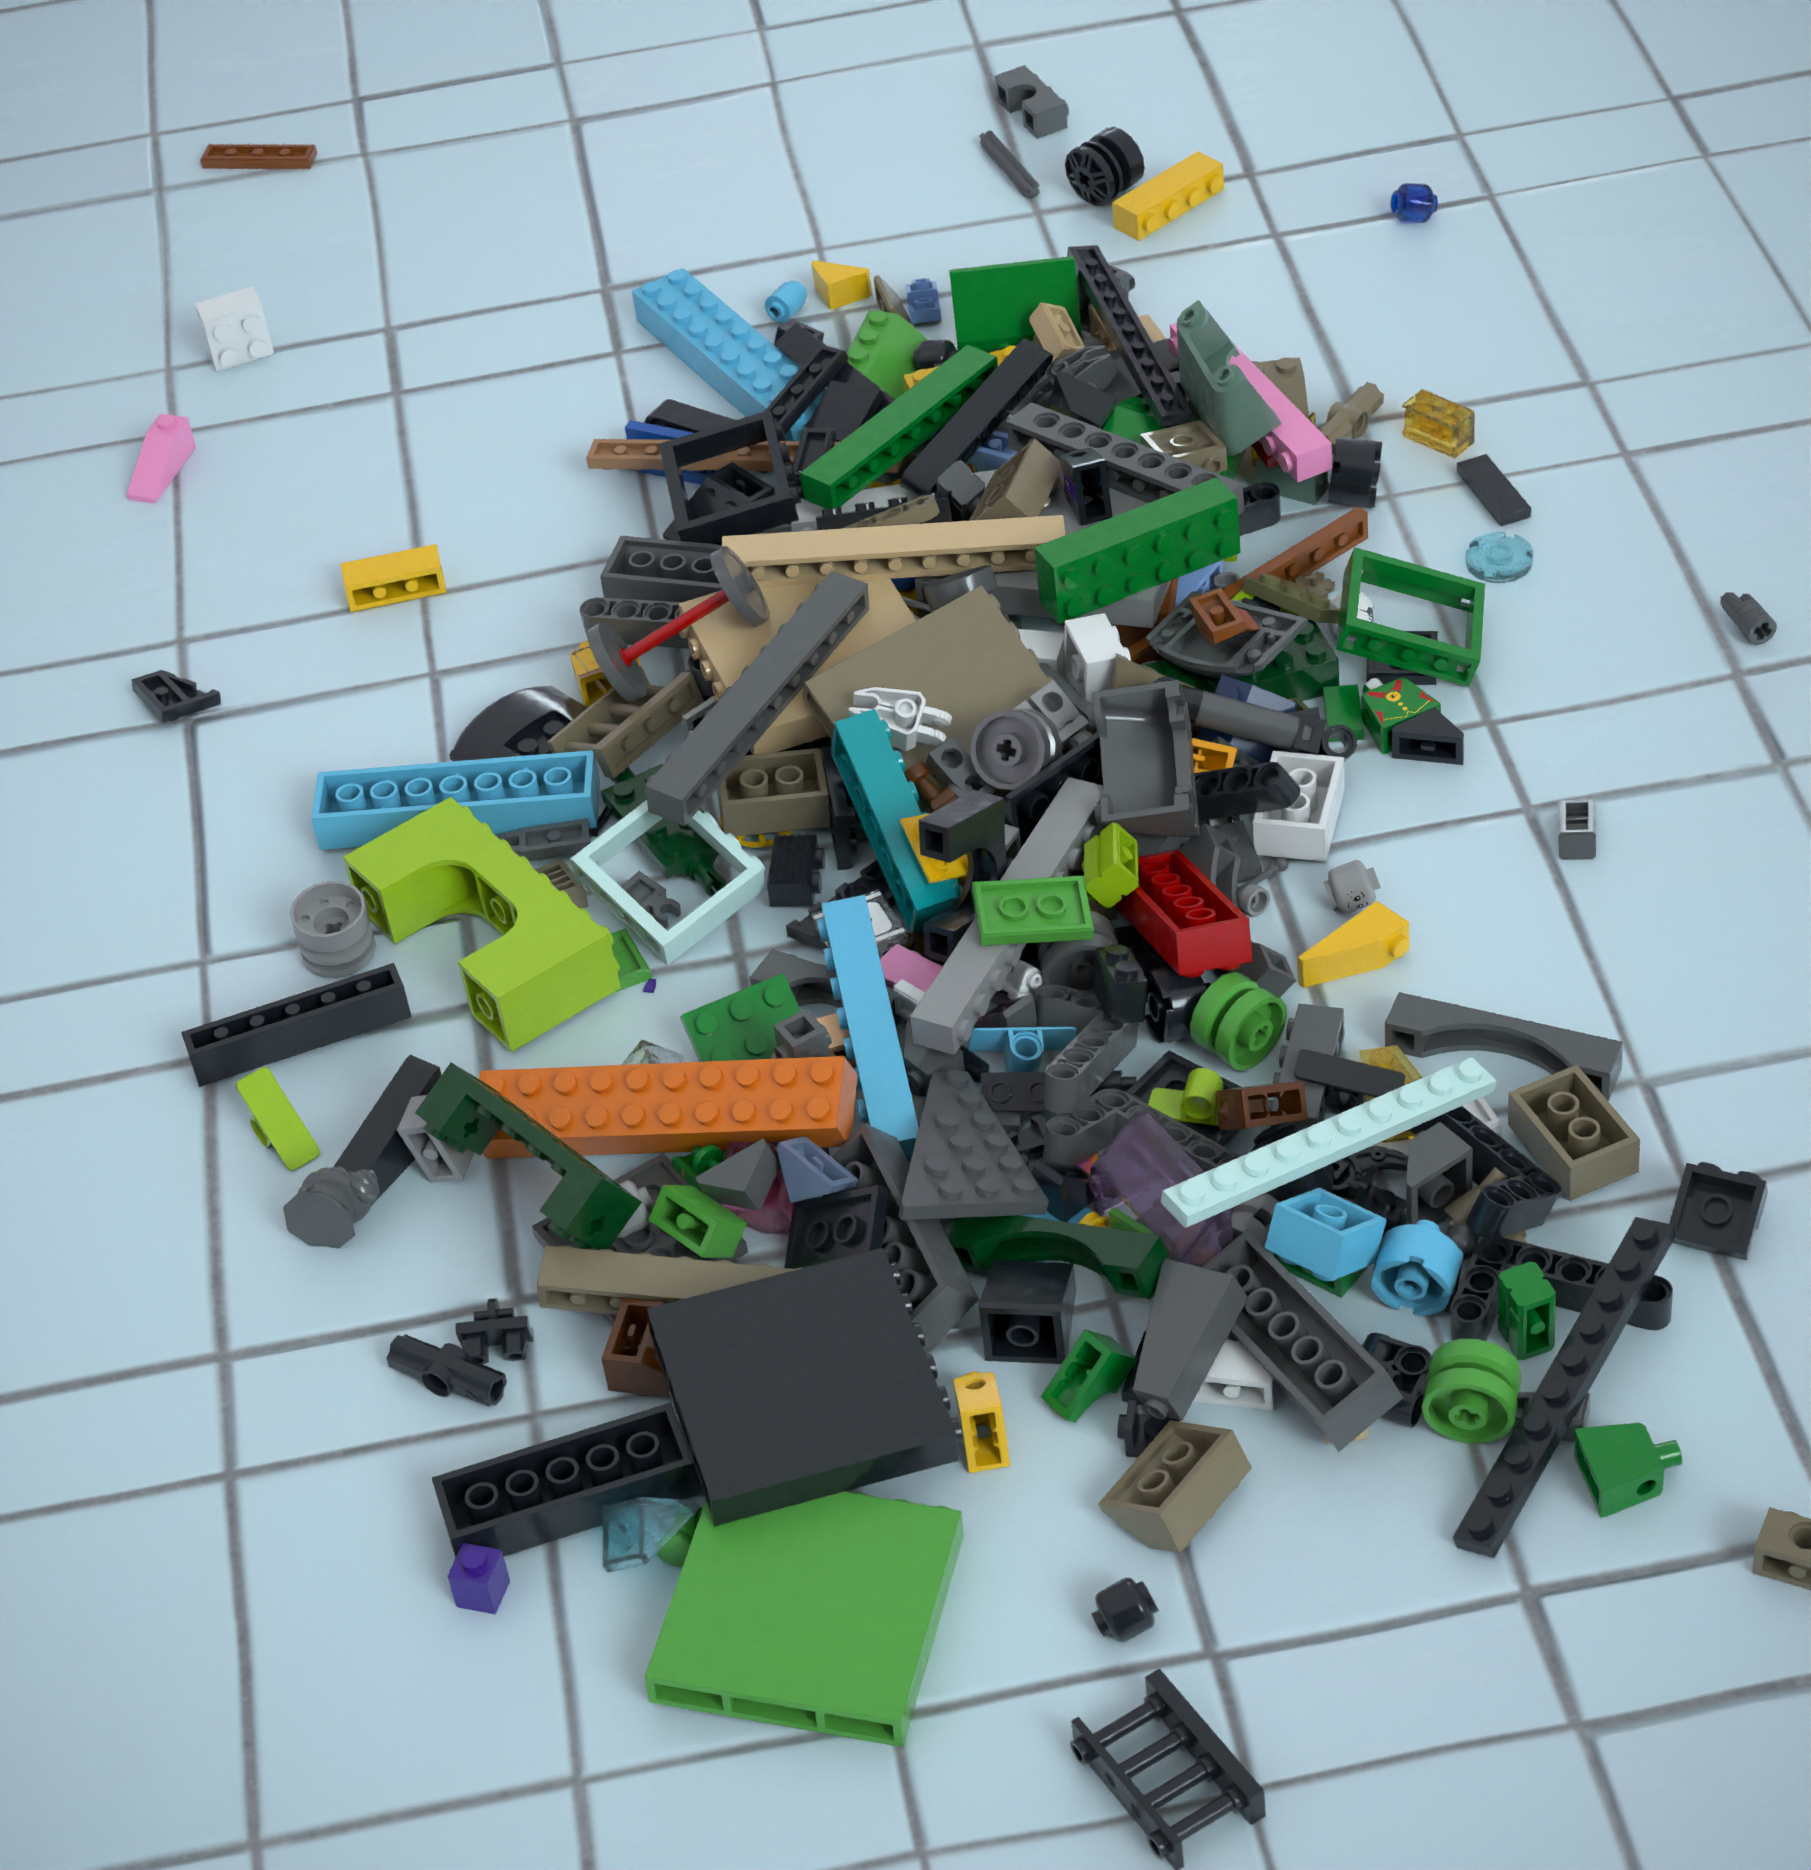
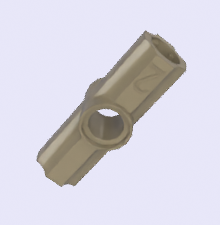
M1366 382L1345 403L1335 402L1331 406L1327 420L1319 431L1331 442L1332 454L1334 453L1336 437L1360 438L1365 433L1369 418L1384 403V394L1380 392L1377 385Z

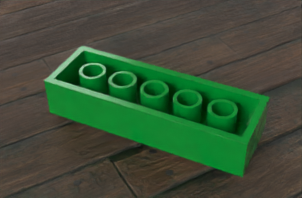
M1215 477L1034 547L1040 604L1061 624L1066 620L1074 619L1146 589L1240 554L1237 496Z

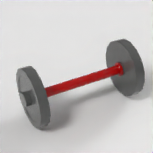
M723 546L711 553L710 557L714 573L722 590L630 647L605 622L598 623L588 630L589 646L597 664L613 688L625 700L632 703L647 695L646 681L636 660L638 657L730 601L738 613L753 627H757L770 619L769 608L760 587L743 561L729 547Z

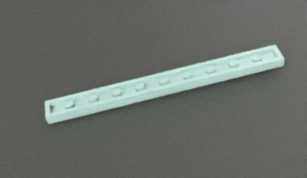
M1466 1058L1163 1190L1160 1202L1187 1228L1494 1092L1497 1080L1474 1058Z

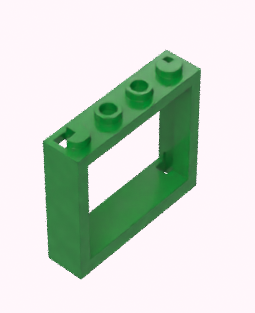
M1354 547L1343 576L1335 650L1469 687L1481 659L1485 584ZM1361 582L1467 611L1465 648L1357 618ZM1462 598H1463V599L1470 600V602H1469V603H1465V602H1462L1461 600H1462ZM1348 636H1356L1355 642L1347 640ZM1458 665L1464 667L1463 672L1456 670Z

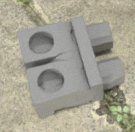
M1054 679L1030 696L1028 702L1025 700L1014 708L1034 709L1046 715L1058 730L1061 739V752L1067 747L1072 750L1090 737L1086 731L1089 722L1083 715H1080Z

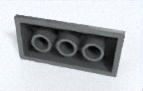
M620 536L600 575L604 598L685 602L722 590V587L714 573L710 557L711 553L721 548L722 545Z

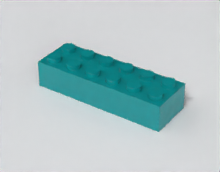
M872 709L834 723L831 755L908 932L924 934L923 923L950 908L956 902L958 896H960V888L956 879L929 884L900 820L927 813H921L917 805L919 796L912 781L907 782L903 773L905 771V764L900 751H894L889 740L892 739L887 721L885 719L880 720L876 709Z

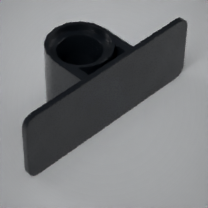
M1307 1049L1299 1051L1294 1076L1298 1079L1329 1086L1326 1105L1337 1114L1361 1105L1363 1095L1377 1098L1404 1086L1405 1075L1401 1072Z

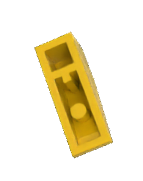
M1378 901L1374 902L1297 957L1298 984L1305 988L1384 968L1396 958L1402 957L1410 949L1409 921Z

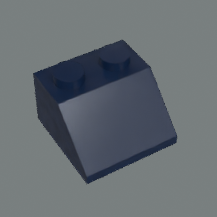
M1221 675L1215 694L1283 713L1295 712L1298 703L1225 675ZM1204 727L1201 728L1197 738L1212 742L1219 736L1260 763L1270 762L1272 752L1281 751L1277 747Z

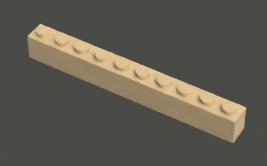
M1063 515L722 536V547L727 546L733 550L751 572L758 586L765 587L823 582L831 571L862 581L954 575L984 565H991L993 572L1036 570L1034 547L1066 534Z

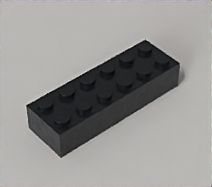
M671 1402L432 1477L455 1558L462 1543L500 1549L504 1556H508L700 1494L696 1471Z

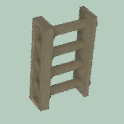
M640 667L646 681L647 695L631 703L625 700L612 687L547 741L551 752L564 753L593 750L604 776L615 778L680 723L684 714L704 701L691 672H682L665 687L650 685L643 668Z

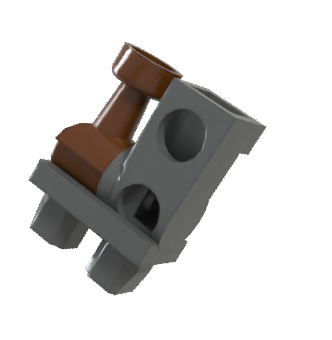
M954 736L931 751L925 764L919 761L904 773L907 782L912 781L916 789L928 804L927 814L933 813L973 790L995 796L998 790L996 787L986 783L975 771L971 757ZM929 774L933 778L937 776L945 788L940 791L928 779Z

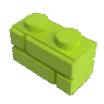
M1112 822L1100 832V836L1095 835L1084 844L1082 868L1084 870L1087 897L1090 900L1098 901L1102 906L1111 908L1122 899V895L1127 896L1139 887L1137 840L1118 823Z

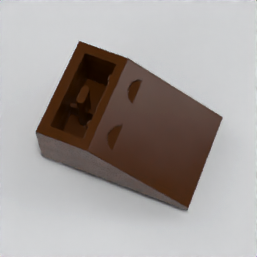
M622 1298L601 1358L609 1391L671 1397L650 1337L647 1308L666 1303Z

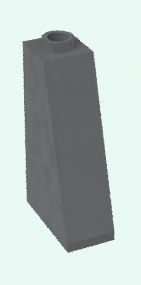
M1166 1258L1163 1261L1133 1386V1391L1143 1404V1410L1150 1416L1161 1420L1169 1417L1183 1421L1248 1299L1234 1275Z

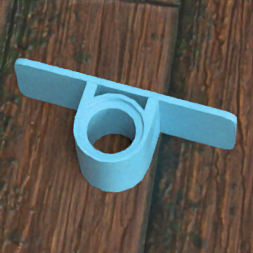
M1075 1027L975 1028L969 1039L968 1049L972 1052L1003 1051L1007 1072H1038L1043 1051L1064 1050L1076 1037L1077 1030Z

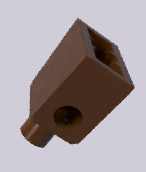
M1304 1081L1262 1084L1217 1090L1215 1092L1218 1124L1221 1130L1248 1129L1308 1120ZM1277 1097V1111H1270L1267 1104L1268 1098Z

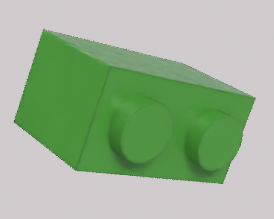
M663 1185L648 1219L702 1258H733L747 1225L746 1221L692 1185Z

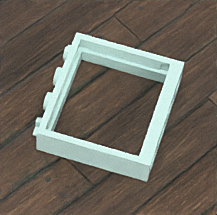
M646 800L571 858L575 878L666 965H669L766 889L763 872L765 867L755 855L749 856L742 850L741 844L731 833L725 834L719 829L716 820L710 813L706 811L702 813L698 810L687 824L741 874L667 931L600 868V866L663 819V817L648 812Z

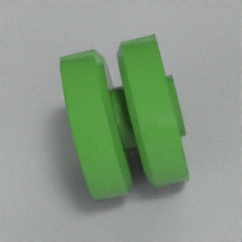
M1237 972L1228 973L1212 983L1201 996L1194 1009L1190 1023L1191 1037L1197 1045L1209 1053L1217 1054L1221 1061L1233 1069L1245 1071L1254 1068L1262 1062L1274 1049L1285 1027L1287 1009L1281 998L1266 989L1260 988L1256 982L1244 974Z
M1457 1339L1442 1344L1433 1352L1429 1362L1428 1383L1424 1391L1421 1407L1425 1421L1434 1431L1455 1441L1485 1444L1500 1440L1511 1431L1515 1422L1517 1411L1516 1398L1520 1391L1522 1378L1519 1362L1504 1348L1495 1343L1480 1339Z

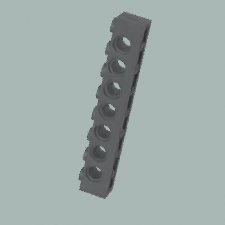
M1029 403L1006 421L1009 449L1019 452L1035 438L1060 460V455L1064 453L1093 448L1105 459L1109 488L1146 503H1151L1217 477L1237 496L1238 516L1244 512L1243 483L1038 404Z

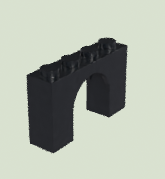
M976 790L918 820L920 855L948 863L967 854L968 859L966 882L956 902L947 910L923 923L925 957L945 963L976 917L971 892L972 882L999 881L1006 872L1004 798Z

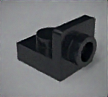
M1371 1165L1364 1177L1359 1174L1356 1175L1347 1196L1353 1198V1204L1386 1218L1384 1231H1388L1396 1227L1406 1209V1200L1396 1196L1389 1190L1373 1185L1379 1168Z
M1129 1399L1127 1413L1119 1414L1117 1430L1118 1439L1125 1440L1126 1457H1139L1170 1420H1179L1169 1417L1161 1420L1150 1415L1139 1414L1138 1401Z

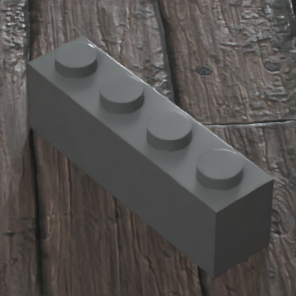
M1298 1004L1295 1019H1288L1286 1040L1289 1042L1288 1046H1281L1279 1067L1282 1070L1281 1073H1274L1272 1083L1304 1081L1308 1120L1290 1122L1295 1123L1297 1128L1305 1129V1126L1310 1127L1324 1121L1327 1110L1326 1096L1329 1086L1301 1080L1294 1076L1299 1051L1307 1049L1340 1057L1345 1036L1344 1008ZM1274 1097V1100L1267 1101L1270 1111H1277L1278 1099Z

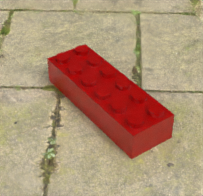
M1178 849L1138 857L1139 887L1127 896L1122 895V899L1115 904V907L1179 976L1198 977L1207 970L1217 968L1233 970L1239 968L1242 963L1252 962L1249 918Z

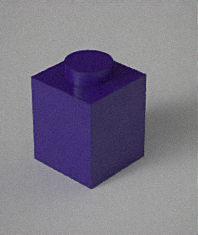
M462 1543L447 1576L456 1607L495 1615L510 1583L502 1550Z

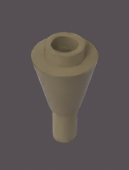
M1494 1167L1479 1186L1476 1185L1444 1208V1211L1448 1214L1445 1222L1449 1226L1466 1225V1218L1482 1188L1485 1185L1505 1180L1507 1176Z

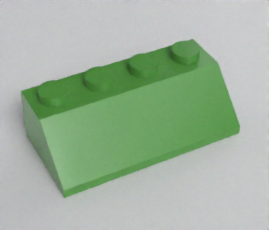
M868 311L847 351L849 358L847 362L896 400L905 393L903 375L916 372L913 365L914 351L919 348L923 341L928 339L898 313Z

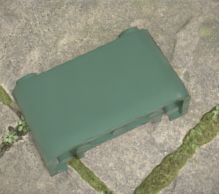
M1200 300L1184 309L1178 317L1176 324L1181 386L1200 419L1226 445L1227 456L1237 455L1282 423L1274 410L1268 406L1249 382L1243 371L1237 365H1229L1232 355L1236 358L1240 353Z

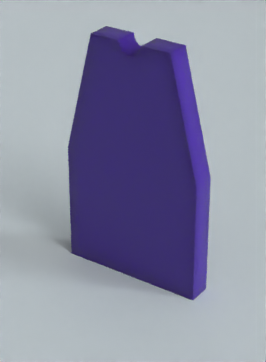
M650 978L645 984L643 992L654 993L656 979Z

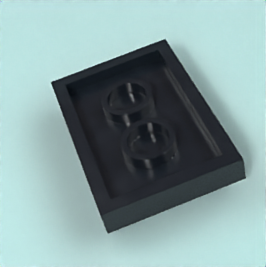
M832 746L822 747V761L829 793L830 831L838 870L852 869L851 854L858 853L856 833L850 832L856 826L855 808L853 805L848 804L852 803L831 755Z
M1168 1050L1126 1093L1148 1104L1154 1088L1184 1091L1189 1073L1194 1069L1203 1067ZM1221 1077L1223 1090L1241 1087ZM1178 1121L1223 1147L1241 1130H1221L1219 1126Z
M880 1185L794 1202L784 1268H806L882 1248L889 1190Z

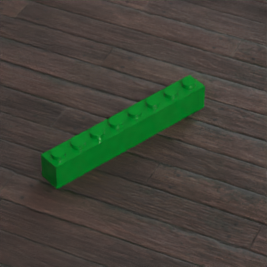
M966 345L800 472L804 500L825 509L841 507L944 427L998 367L997 356Z

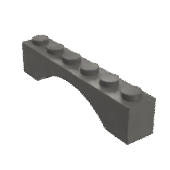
M1204 823L1199 828V836L1191 837L1179 851L1238 907L1237 880L1241 862L1240 856L1229 835ZM1251 940L1252 962L1242 963L1237 969L1225 971L1227 974L1232 972L1244 974L1256 982L1260 988L1266 989L1280 998L1296 982L1286 957Z
M1402 992L1398 993L1385 1021V1050L1419 1058L1454 1051L1495 1052L1526 1060L1546 1070L1551 1075L1578 1065L1607 1101L1611 1097L1622 1070V1041Z

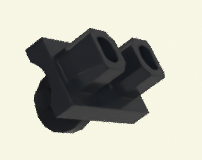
M488 1298L487 1310L475 1311L473 1313L474 1321L455 1323L456 1336L463 1350L467 1352L472 1361L480 1364L489 1362L488 1346L502 1345V1354L505 1360H525L528 1342L534 1341L533 1328H530L528 1316L515 1317L514 1308L500 1309L497 1298Z

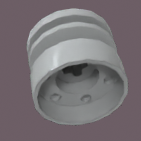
M326 881L305 889L293 901L290 910L293 928L303 963L312 973L322 977L339 978L354 974L365 967L372 959L376 942L363 894L355 886L343 881Z

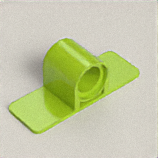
M261 1067L236 1083L238 1092L253 1114L250 1118V1123L257 1138L265 1147L273 1145L288 1170L294 1171L320 1155V1149L267 1067Z
M1197 1068L1189 1073L1184 1091L1154 1088L1148 1105L1176 1121L1219 1126L1215 1092L1223 1090V1082L1215 1071L1207 1068Z

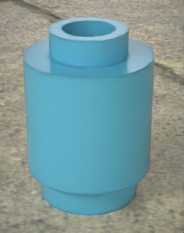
M798 281L784 282L765 300L767 314L776 322H787L805 305L807 291Z

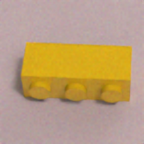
M437 544L340 563L350 612L447 593Z

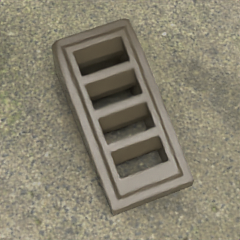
M563 859L535 869L539 874L544 873L559 891L564 890L579 909L589 907L585 888L575 878V874Z

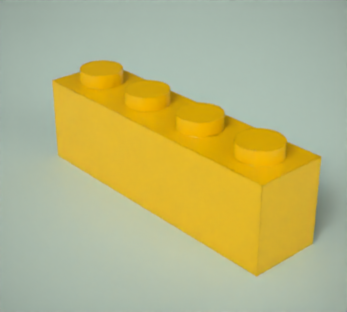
M1199 151L1195 152L1112 202L1114 228L1140 241L1224 190L1223 163Z

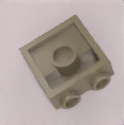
M1202 420L1140 434V442L1144 446L1217 474L1228 470L1226 445Z

